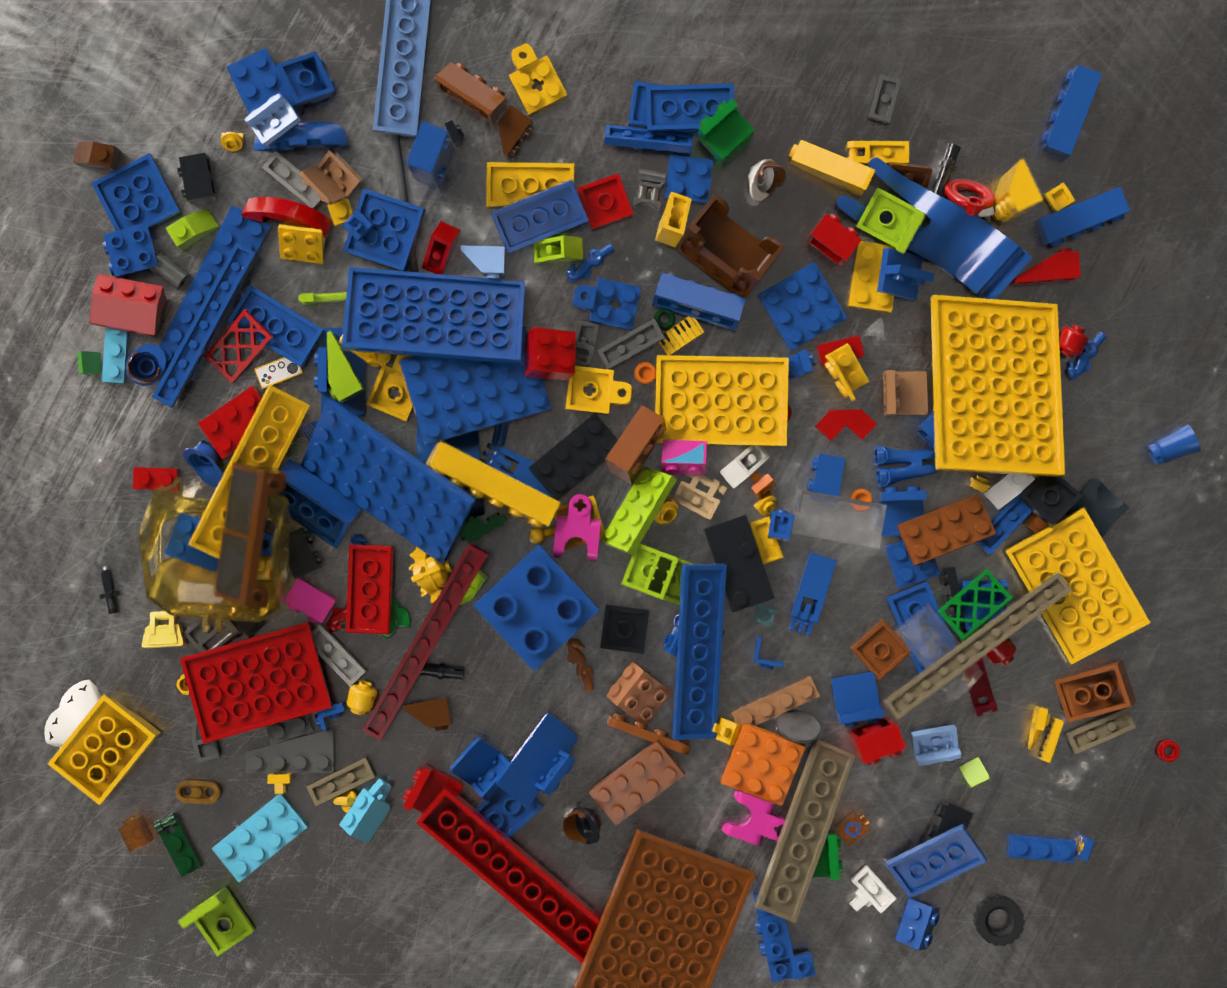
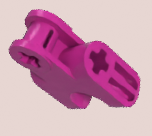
M577 494L572 497L569 503L568 516L557 515L553 549L554 558H560L563 555L565 543L570 538L580 537L587 544L588 559L593 562L596 561L601 519L590 518L591 502L586 495ZM578 499H583V503L587 504V506L579 512L577 507H574V503H577Z
M736 790L734 797L737 802L750 809V818L743 824L727 822L722 826L721 830L727 835L761 846L764 836L778 841L780 833L777 834L775 826L784 825L785 818L772 814L776 804Z

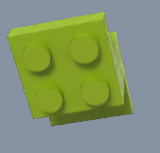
M639 544L630 559L621 584L680 606L682 564L692 563Z

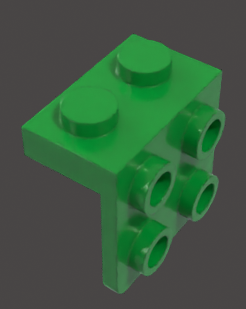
M834 831L828 832L812 878L829 877L831 881L840 880L839 874L843 873L842 860H838V851H842L841 838H837Z

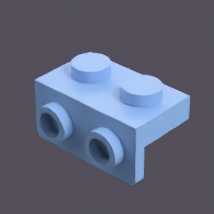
M280 93L269 98L264 105L253 110L245 118L246 123L253 128L261 143L266 147L301 121L290 102Z
M955 724L911 732L914 756L919 766L932 765L933 763L943 761L949 762L962 758L958 747Z

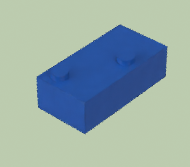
M422 121L406 162L415 180L438 189L440 188L455 150L449 132Z

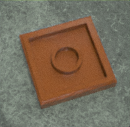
M883 619L850 647L870 672L875 674L878 681L883 679L910 655L905 643Z

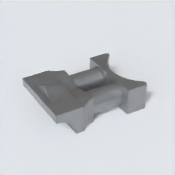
M640 168L638 174L639 190L637 197H634L633 206L642 202H648L660 211L661 202H659L661 187L665 184L666 173ZM648 187H652L650 200L646 199Z

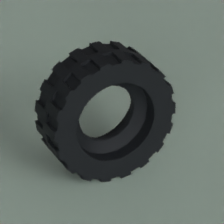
M1000 894L987 896L988 898L982 899L981 903L976 906V911L973 915L976 931L986 942L992 943L994 946H1007V944L1014 943L1016 939H1019L1021 932L1023 933L1025 920L1021 908L1007 896H1001ZM1000 909L1008 913L1010 922L1006 929L995 931L989 926L988 918L994 910Z

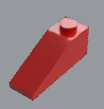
M1072 248L1058 249V253L1011 281V285L1077 280L1081 277L1079 251H1072Z

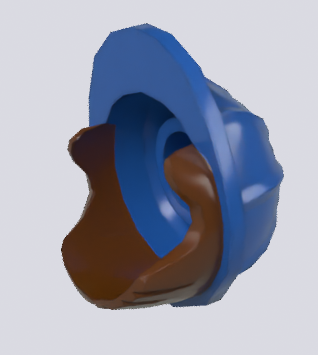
M145 344L136 349L126 362L128 377L133 383L141 386H149L158 382L166 368L167 358L165 352L155 344Z

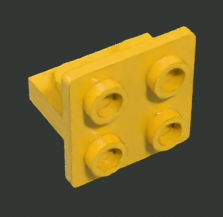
M284 222L283 225L278 226L281 259L323 264L326 238H323L322 230L305 228L304 226Z

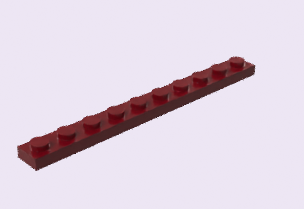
M472 543L467 545L361 731L378 741L382 740L489 553Z

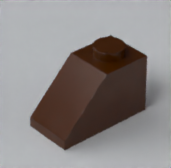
M78 141L73 163L115 171L118 169L121 150L113 145L94 141Z
M449 697L403 705L404 711L426 727L435 728V731L446 730L448 725L453 723Z

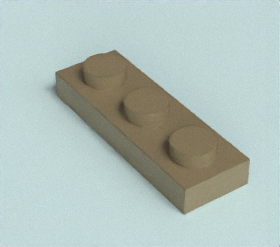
M1123 708L1069 731L1065 735L1074 754H1078L1136 728L1128 708Z
M367 757L306 786L315 806H318L375 778L376 775Z

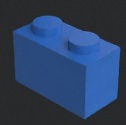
M821 453L817 454V458L813 457L811 470L814 471L813 479H809L807 492H810V497L834 502L838 501L846 458Z

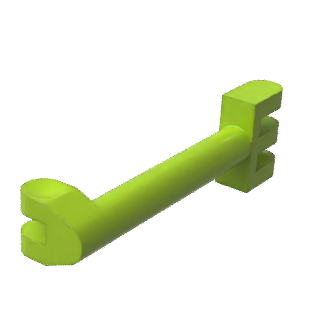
M347 292L302 293L298 296V299L303 305L346 301Z

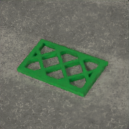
M986 569L937 610V612L960 637L961 641H964L1014 598L992 573ZM987 576L991 580V588L978 587V581ZM968 590H974L973 603L961 602V596ZM978 591L990 592V604L977 603ZM994 592L1002 593L1006 600L1000 605H994ZM950 605H957L956 618L948 617L944 610ZM961 606L973 607L972 619L960 618ZM977 607L990 608L989 614L985 618L976 620ZM960 622L972 623V629L965 635L959 629Z

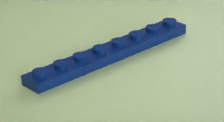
M237 242L235 243L152 398L171 408L174 407L257 255L256 252Z

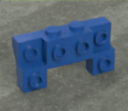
M759 892L753 893L755 903ZM756 908L759 921L755 922L757 935H762L763 943H760L759 946L762 957L766 956L771 981L776 982L790 978L796 980L815 976L811 951L793 954L787 921Z

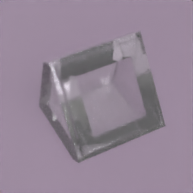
M878 318L862 336L864 338L883 339V320Z

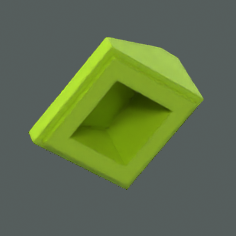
M979 757L958 766L970 788L990 779Z

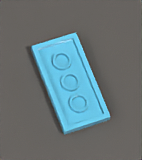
M278 794L211 849L235 879L241 882L309 826L284 794Z

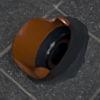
M574 808L563 820V830L568 839L580 841L582 844L598 842L601 828L599 815L590 808Z

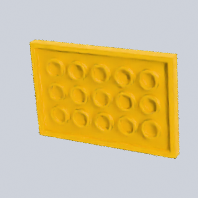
M657 355L655 413L665 419L666 431L660 439L658 438L656 443H663V440L707 441V444L787 446L789 358Z
M1084 507L1061 519L1053 528L1047 527L1005 550L1029 592L1056 572L1061 574L1071 588L1069 593L1042 612L1044 619L1071 665L1150 624L1149 619Z

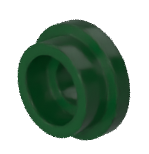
M662 308L654 315L661 330H669L675 324L676 318L672 311ZM662 316H667L669 318V321L667 323H662L660 318Z

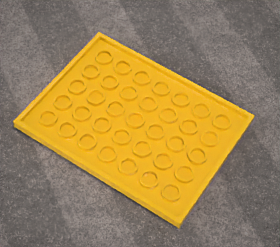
M933 295L931 297L936 470L1064 476L1058 304Z

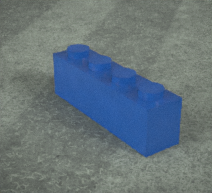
M1077 65L1073 70L1070 69L1064 81L1067 82L1066 88L1061 90L1057 98V102L1060 104L1057 111L1053 110L1049 122L1052 123L1049 131H1045L1041 143H1044L1042 151L1063 159L1071 156L1102 73L1081 65Z
M1118 187L1042 217L1034 223L1043 245L1051 244L1052 247L1064 243V238L1071 236L1072 239L1084 235V230L1091 228L1092 231L1105 227L1104 223L1112 220V223H1116L1125 219L1124 215L1130 212V208L1121 187Z
M662 273L652 305L736 331L746 299L734 293L729 294L720 291L715 287L703 286L692 280L687 281L673 274Z

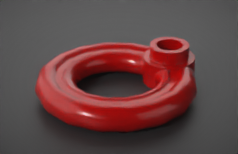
M956 179L945 185V195L948 199L966 209L965 212L971 216H977L982 210L991 208L996 202L995 194L991 189L976 181ZM958 190H968L979 194L982 197V199L977 197H965L958 192Z

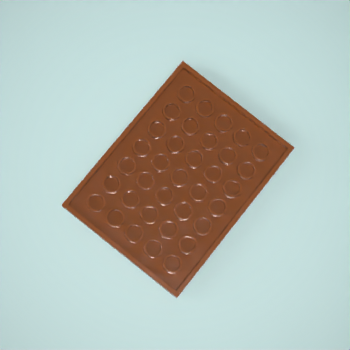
M637 829L573 988H710L756 873Z

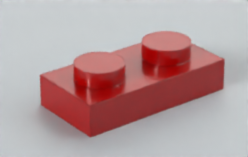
M133 468V489L178 491L179 469Z

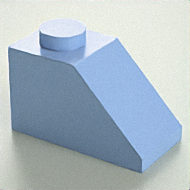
M461 245L462 253L483 275H487V278L500 279V276H505V247Z

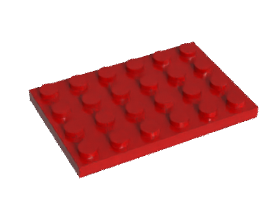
M309 622L180 658L203 744L332 707Z

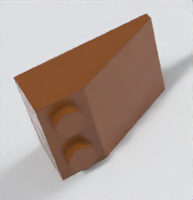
M1123 660L1054 681L1068 723L1131 707L1136 703Z

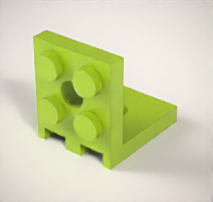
M877 187L856 227L895 247L896 250L904 254L926 213ZM883 211H889L893 215L892 221L888 224L880 221V214Z
M224 887L190 910L178 921L183 929L194 922L217 956L255 931V928L227 887ZM219 920H227L230 924L229 930H221L218 925Z

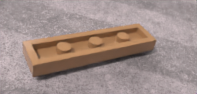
M808 676L732 711L731 714L737 724L742 725L744 721L756 726L820 697L812 677Z

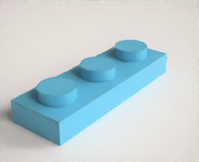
M105 328L102 382L126 384L129 332Z

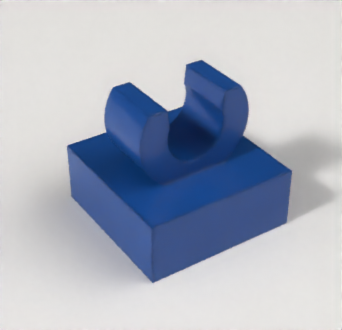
M356 210L342 225L359 242L374 227L359 210Z

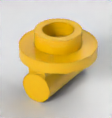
M226 132L221 134V145L223 148L231 152L242 148L245 141L244 133Z
M768 492L753 506L761 515L767 516L776 510L778 500L771 492Z
M348 790L342 796L334 797L333 803L341 805L343 811L348 812L357 798L356 793Z

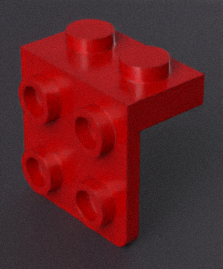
M425 764L422 770L417 769L412 779L415 781L413 788H407L402 798L405 801L403 807L409 811L414 808L423 812L446 784L458 795L463 788V784Z

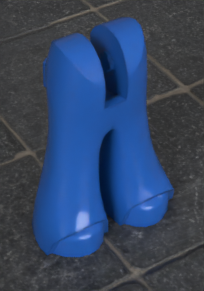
M875 446L874 465L876 467L903 463L910 464L905 467L876 469L875 474L878 487L883 488L902 480L938 473L935 465L927 464L922 466V461L935 459V451L927 449L897 450L884 446Z

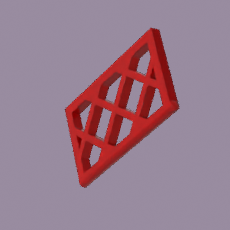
M244 309L204 357L231 383H234L274 336L247 309ZM246 317L250 321V328H240L239 322ZM231 332H235L236 344H225L227 336ZM240 332L251 333V344H241ZM255 332H261L266 337L261 344H256ZM217 348H221L222 361H216L211 356ZM226 348H236L237 361H227ZM241 348H252V354L246 361H242ZM227 364H237L238 370L233 376L227 371Z

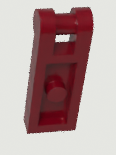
M981 657L962 672L976 717L982 716L983 713L988 711L991 713L998 711L983 658ZM986 697L987 703L980 705L979 698Z

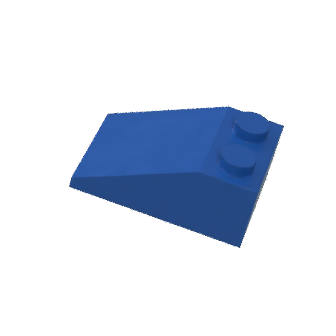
M180 512L165 554L217 572L218 558L188 544L201 518L189 513Z

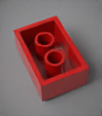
M255 386L249 387L198 422V425L223 460H229L233 457L263 398Z
M889 717L882 718L879 722L869 723L847 731L854 754L863 764L868 763V766L881 762L880 758L888 755L889 758L902 754L901 750L906 749L898 724Z

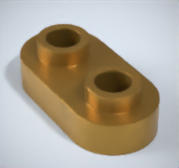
M184 780L177 785L175 794L177 799L183 803L213 804L220 798L221 789L217 783L212 781ZM186 787L191 788V794L185 793ZM207 789L213 790V796L207 794Z

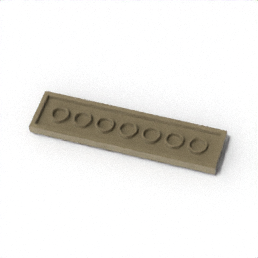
M819 739L813 741L754 907L790 922H797L856 755Z

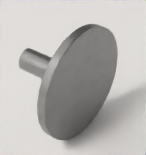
M790 710L780 714L777 719L778 731L791 741L808 743L816 740L820 734L819 722L808 713Z

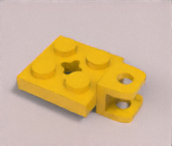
M527 43L512 50L511 57L517 71L508 76L528 115L567 96L548 55L538 60L532 47ZM524 52L527 57L521 59L519 53ZM535 79L539 82L543 81L542 91H538V89L533 90L532 86Z
M397 355L392 368L386 365L381 367L366 405L407 422L413 406L399 361L414 356ZM398 387L401 395L392 399V394L389 391Z
M575 366V375L568 382L565 409L609 414L610 404L629 405L631 403L632 386L626 382L613 381L614 370ZM589 384H593V388L596 389V392L592 393L591 396H587V392L584 391V387H588ZM622 390L626 391L624 397L619 396V392Z

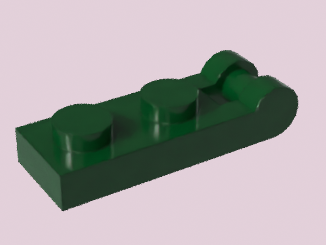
M174 812L167 815L166 819H159L153 823L181 877L203 866L180 820ZM172 826L175 831L169 834L166 828Z

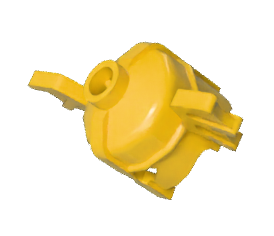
M416 546L414 552L410 554V557L415 560V564L409 567V570L413 571L414 575L411 579L412 582H417V585L421 587V596L430 594V602L434 604L442 591L440 588L445 586L448 580V573H451L452 569L447 560L441 564L431 556L427 558V553Z

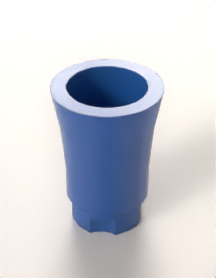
M1189 424L1156 441L1155 444L1148 446L1150 456L1156 465L1201 452L1199 441Z

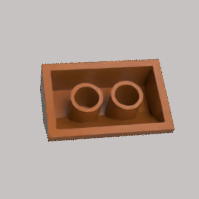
M450 62L434 78L438 89L493 124L507 103L506 97H504L505 93L497 87L492 89L485 85L487 82L478 75L473 77L467 73L469 70L460 63L455 65Z

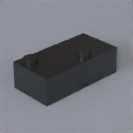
M746 515L703 529L714 563L727 565L725 594L731 612L734 613L775 598Z

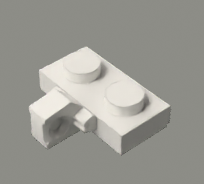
M867 865L850 879L858 888L854 892L857 896L849 903L856 912L864 905L867 907L873 905L882 913L897 899Z

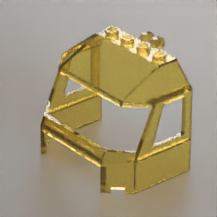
M182 477L173 480V485L166 488L160 486L154 489L138 533L146 598L169 615L203 618L202 631H208L210 619H217L215 629L216 632L220 633L224 627V620L261 622L281 608L288 581L290 518L287 498L283 495H269L270 504L267 505L265 520H270L276 525L271 544L272 556L269 567L273 569L272 580H256V584L264 586L269 593L267 608L243 606L214 596L217 572L174 557L161 562L162 524L179 516L180 512L203 515L211 499L184 497ZM154 551V572L151 578L149 558ZM243 558L240 575H243L245 558Z

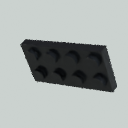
M594 413L528 469L550 496L558 501L606 461V457L618 439L598 415Z

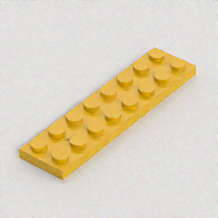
M271 385L268 386L188 543L190 546L219 559L232 463L278 469L310 406L309 404ZM255 489L252 492L247 529L251 522Z

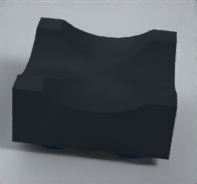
M1092 478L1080 492L1083 495L1082 499L1067 515H1071L1084 507L1101 538H1103L1111 526L1130 507L1116 497L1098 478Z

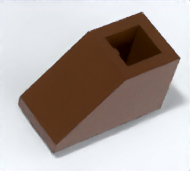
M512 105L509 106L498 122L502 150L507 160L511 155L514 157L521 148L519 143L523 138L527 139L534 129L532 127V119Z

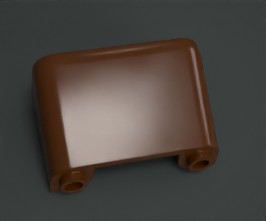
M714 194L687 227L677 244V249L685 258L730 292L746 298L785 246L773 237H765L762 242L727 216L729 213L728 203Z

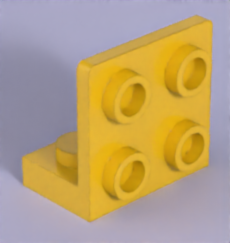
M847 343L825 356L828 361L825 363V366L834 380L837 378L838 381L835 382V385L844 398L849 397L853 402L856 398L852 392L867 384L869 380L850 345Z

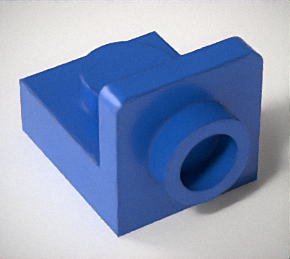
M786 510L772 511L767 538L789 542L794 515L789 514Z
M345 701L333 704L331 708L317 711L315 721L322 731L329 729L327 716H329L330 720L343 716L342 712L347 710Z

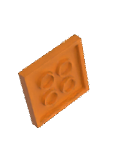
M743 721L720 783L782 806L806 745L791 741L782 735Z

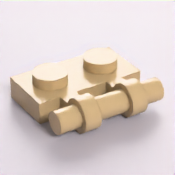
M685 474L692 478L690 484L681 481L672 498L676 503L711 520L720 503V500L714 498L713 495L715 492L724 495L727 487L720 484L721 481L717 479L712 480L705 475L691 476ZM698 482L709 487L707 493L695 488Z

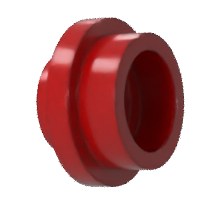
M1165 740L1159 744L1157 753L1161 760L1173 762L1179 757L1180 748L1176 742ZM1167 747L1171 748V753L1169 755L1165 754V749Z

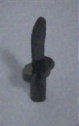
M104 566L101 571V579L105 594H100V599L106 598L109 614L118 613L114 596H119V591L113 592L109 568Z

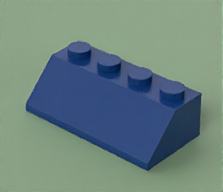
M289 458L279 469L287 474L285 488L278 495H269L268 503L334 548H337L356 521L362 508Z

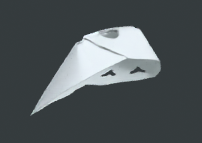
M84 680L73 685L63 695L59 708L51 713L46 722L44 733L46 743L61 747L101 698L97 687L90 680ZM87 685L86 691L79 690L80 688H84ZM71 695H73V702L67 703L71 699ZM56 718H58V724L53 725L52 723L55 722Z

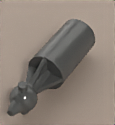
M155 253L158 265L150 268V270L177 290L181 289L189 279L190 274L162 253Z

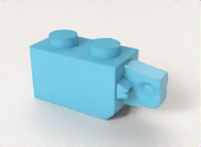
M378 779L370 790L363 788L339 825L350 836L369 843L390 811V805L385 800L392 786L387 781Z

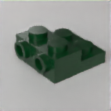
M499 512L487 517V523L484 522L482 517L476 518L475 515H472L466 519L459 536L462 541L467 540L468 543H472L508 523L509 520L505 514L500 515Z

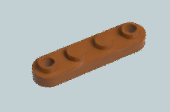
M615 713L614 716L609 715L607 725L650 742L658 739L664 747L689 755L692 747L688 745L689 740H675L668 737V732L657 728L655 731L647 729V724L635 721V724L626 721V716Z

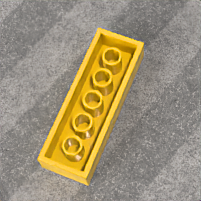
M443 442L435 444L425 464L457 487L468 489L467 493L478 499L484 497L488 499L487 504L495 508L504 507L507 509V514L515 518L523 517L527 519L525 523L535 528L549 526L560 504L559 501Z

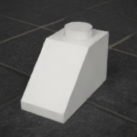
M750 445L724 467L720 473L734 489L767 461L770 456L761 446Z
M1003 474L983 495L999 510L1019 495L1035 479L1032 475Z

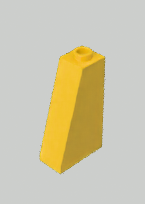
M803 140L800 141L799 145L794 144L789 154L792 157L790 164L858 197H861L875 172L870 167Z

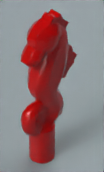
M347 603L343 610L342 608H333L332 616L326 622L325 628L327 630L337 632L338 629H344V626L339 623L346 621Z

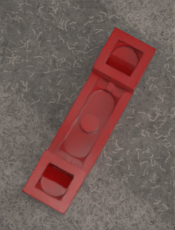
M276 197L251 198L242 212V217L263 222L265 217L304 226L305 228L320 229L323 231V238L327 237L333 224V220L307 205Z

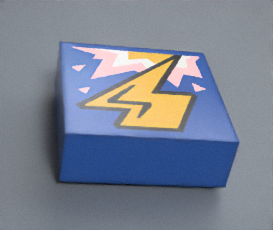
M1082 835L1075 856L1087 862L1095 843L1094 840Z

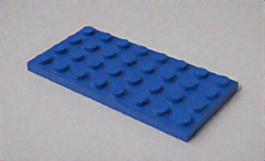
M349 267L341 349L520 364L525 281Z
M330 399L325 403L300 466L443 564L447 560L476 499Z

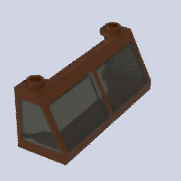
M232 463L214 596L243 606L267 608L268 590L264 586L256 584L268 498L269 495L280 494L285 488L287 474L279 469Z

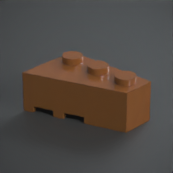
M642 405L606 457L609 471L632 485L646 459L653 451L658 438L660 439L666 431L665 419Z

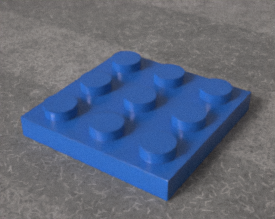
M150 153L91 183L115 231L141 224L147 225L150 229L181 213Z
M363 188L356 210H359L374 227L360 242L348 233L343 251L406 272L426 209Z
M815 262L757 295L790 352L847 319Z

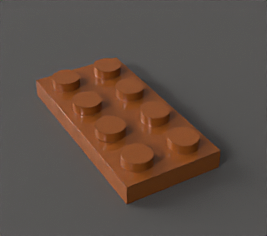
M979 494L896 526L913 567L996 535Z
M657 739L589 789L588 793L612 822L618 825L685 776V771Z

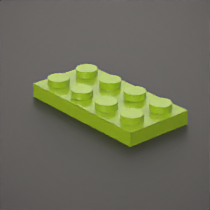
M644 466L600 541L607 546L633 556L677 479L672 475Z

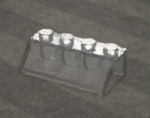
M799 490L793 510L794 518L791 533L879 549L887 505Z
M929 604L894 630L924 670L960 644ZM973 663L942 686L940 690L949 701L954 702L976 683L983 672L976 663Z

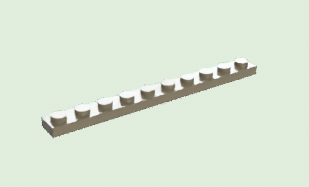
M1056 572L882 702L894 719L898 720L1069 593L1071 588L1061 574Z

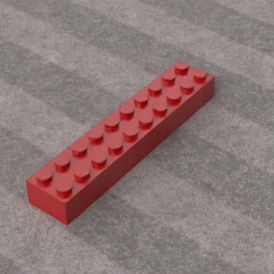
M446 784L419 815L416 823L583 964L602 916Z

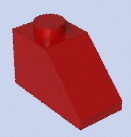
M440 221L431 235L422 268L432 273L443 275L461 230Z

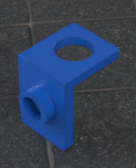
M757 635L753 662L761 664L760 668L773 670L774 666L784 667V663L781 661L758 658L762 637Z

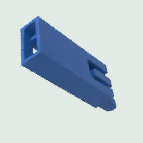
M490 443L487 444L486 447L494 450V452L491 454L484 451L482 455L489 457L490 460L487 462L485 459L480 458V462L551 497L529 471L528 468L534 463L533 461L505 447L500 449ZM505 458L518 464L514 473L501 467V465L510 468L512 463L504 460Z
M809 552L790 613L792 619L789 631L793 632L795 624H799L797 633L802 634L805 626L807 627L805 636L810 637L814 623L818 624L837 560ZM805 597L814 599L813 605L806 603L804 612L801 611Z

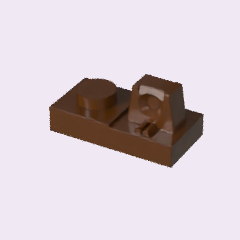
M889 162L888 166L920 186L928 188L932 173L930 166Z

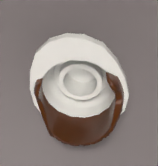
M772 159L761 160L753 165L748 174L751 197L754 200L762 201L769 194H773L775 187L785 181V169Z

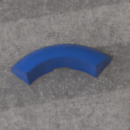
M299 122L267 147L261 143L256 135L254 151L274 153L275 151L294 149V147L306 145L307 148L336 149L346 146L347 138L343 127L338 123Z

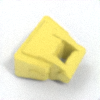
M177 611L150 612V625L145 629L142 641L143 648L187 645L186 637L182 634L184 632L183 627L177 621ZM158 620H169V625H159Z

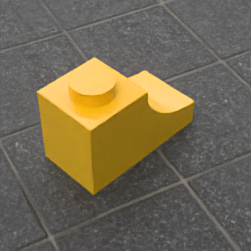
M674 192L670 193L663 216L659 222L655 241L672 247L677 246L684 235L692 201L691 198Z

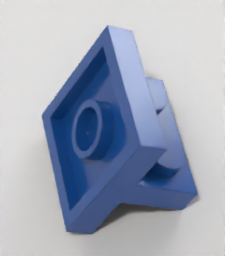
M884 248L877 292L908 300H917L919 286H924V282H933L935 273L921 270L922 256L906 252L903 254L895 249Z

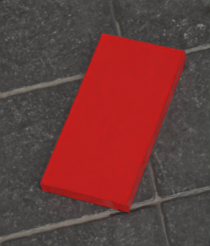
M349 545L346 633L391 634L394 546Z

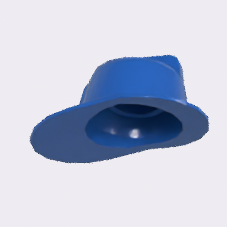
M202 440L194 448L185 449L183 451L184 460L206 484L217 488L223 472L219 468L221 457L215 448L205 440Z

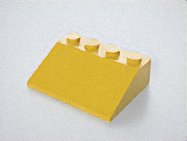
M103 694L49 761L48 765L93 801L101 805L109 799L161 732L139 715Z

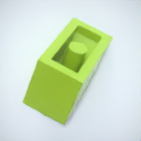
M208 208L183 216L165 229L176 246L184 250L219 228V225Z
M558 236L533 243L534 263H560L583 260L582 237Z

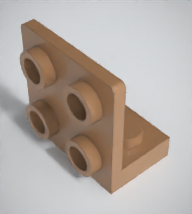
M886 370L883 372L884 416L928 414L926 371L895 372V370Z

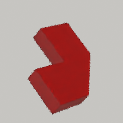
M862 409L830 410L815 427L830 441L845 426L863 440L877 423Z

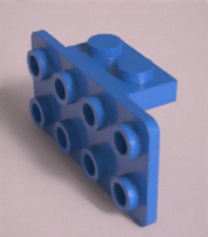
M323 328L325 332L321 337V348H318V353L314 354V365L318 366V375L314 376V387L318 388V392L321 393V413L325 403L331 399L354 416H362L365 414V391L341 403L338 399L334 400L328 390L331 386L328 382L327 332L332 331L339 341L343 334V328ZM344 350L365 389L366 362L351 351Z
M545 714L497 779V786L524 807H529L540 791L550 796L559 787V782L564 775L572 769V764L576 759L569 755L568 752L578 740V736L552 714Z

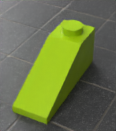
M332 331L327 332L328 382L331 386L328 390L334 400L338 399L339 402L343 403L365 391L344 350L341 349L335 334Z

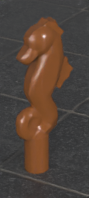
M570 638L566 644L568 645L569 652L567 660L572 664H577L576 674L583 680L586 692L594 690L591 679L594 673L591 666H585L586 658L579 650H583L585 645L581 644V641L577 638Z

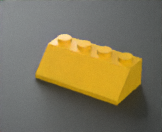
M1024 159L1017 162L1001 177L996 190V202L993 205L994 214L992 217L995 222H999L1000 226L1024 215L1043 200Z

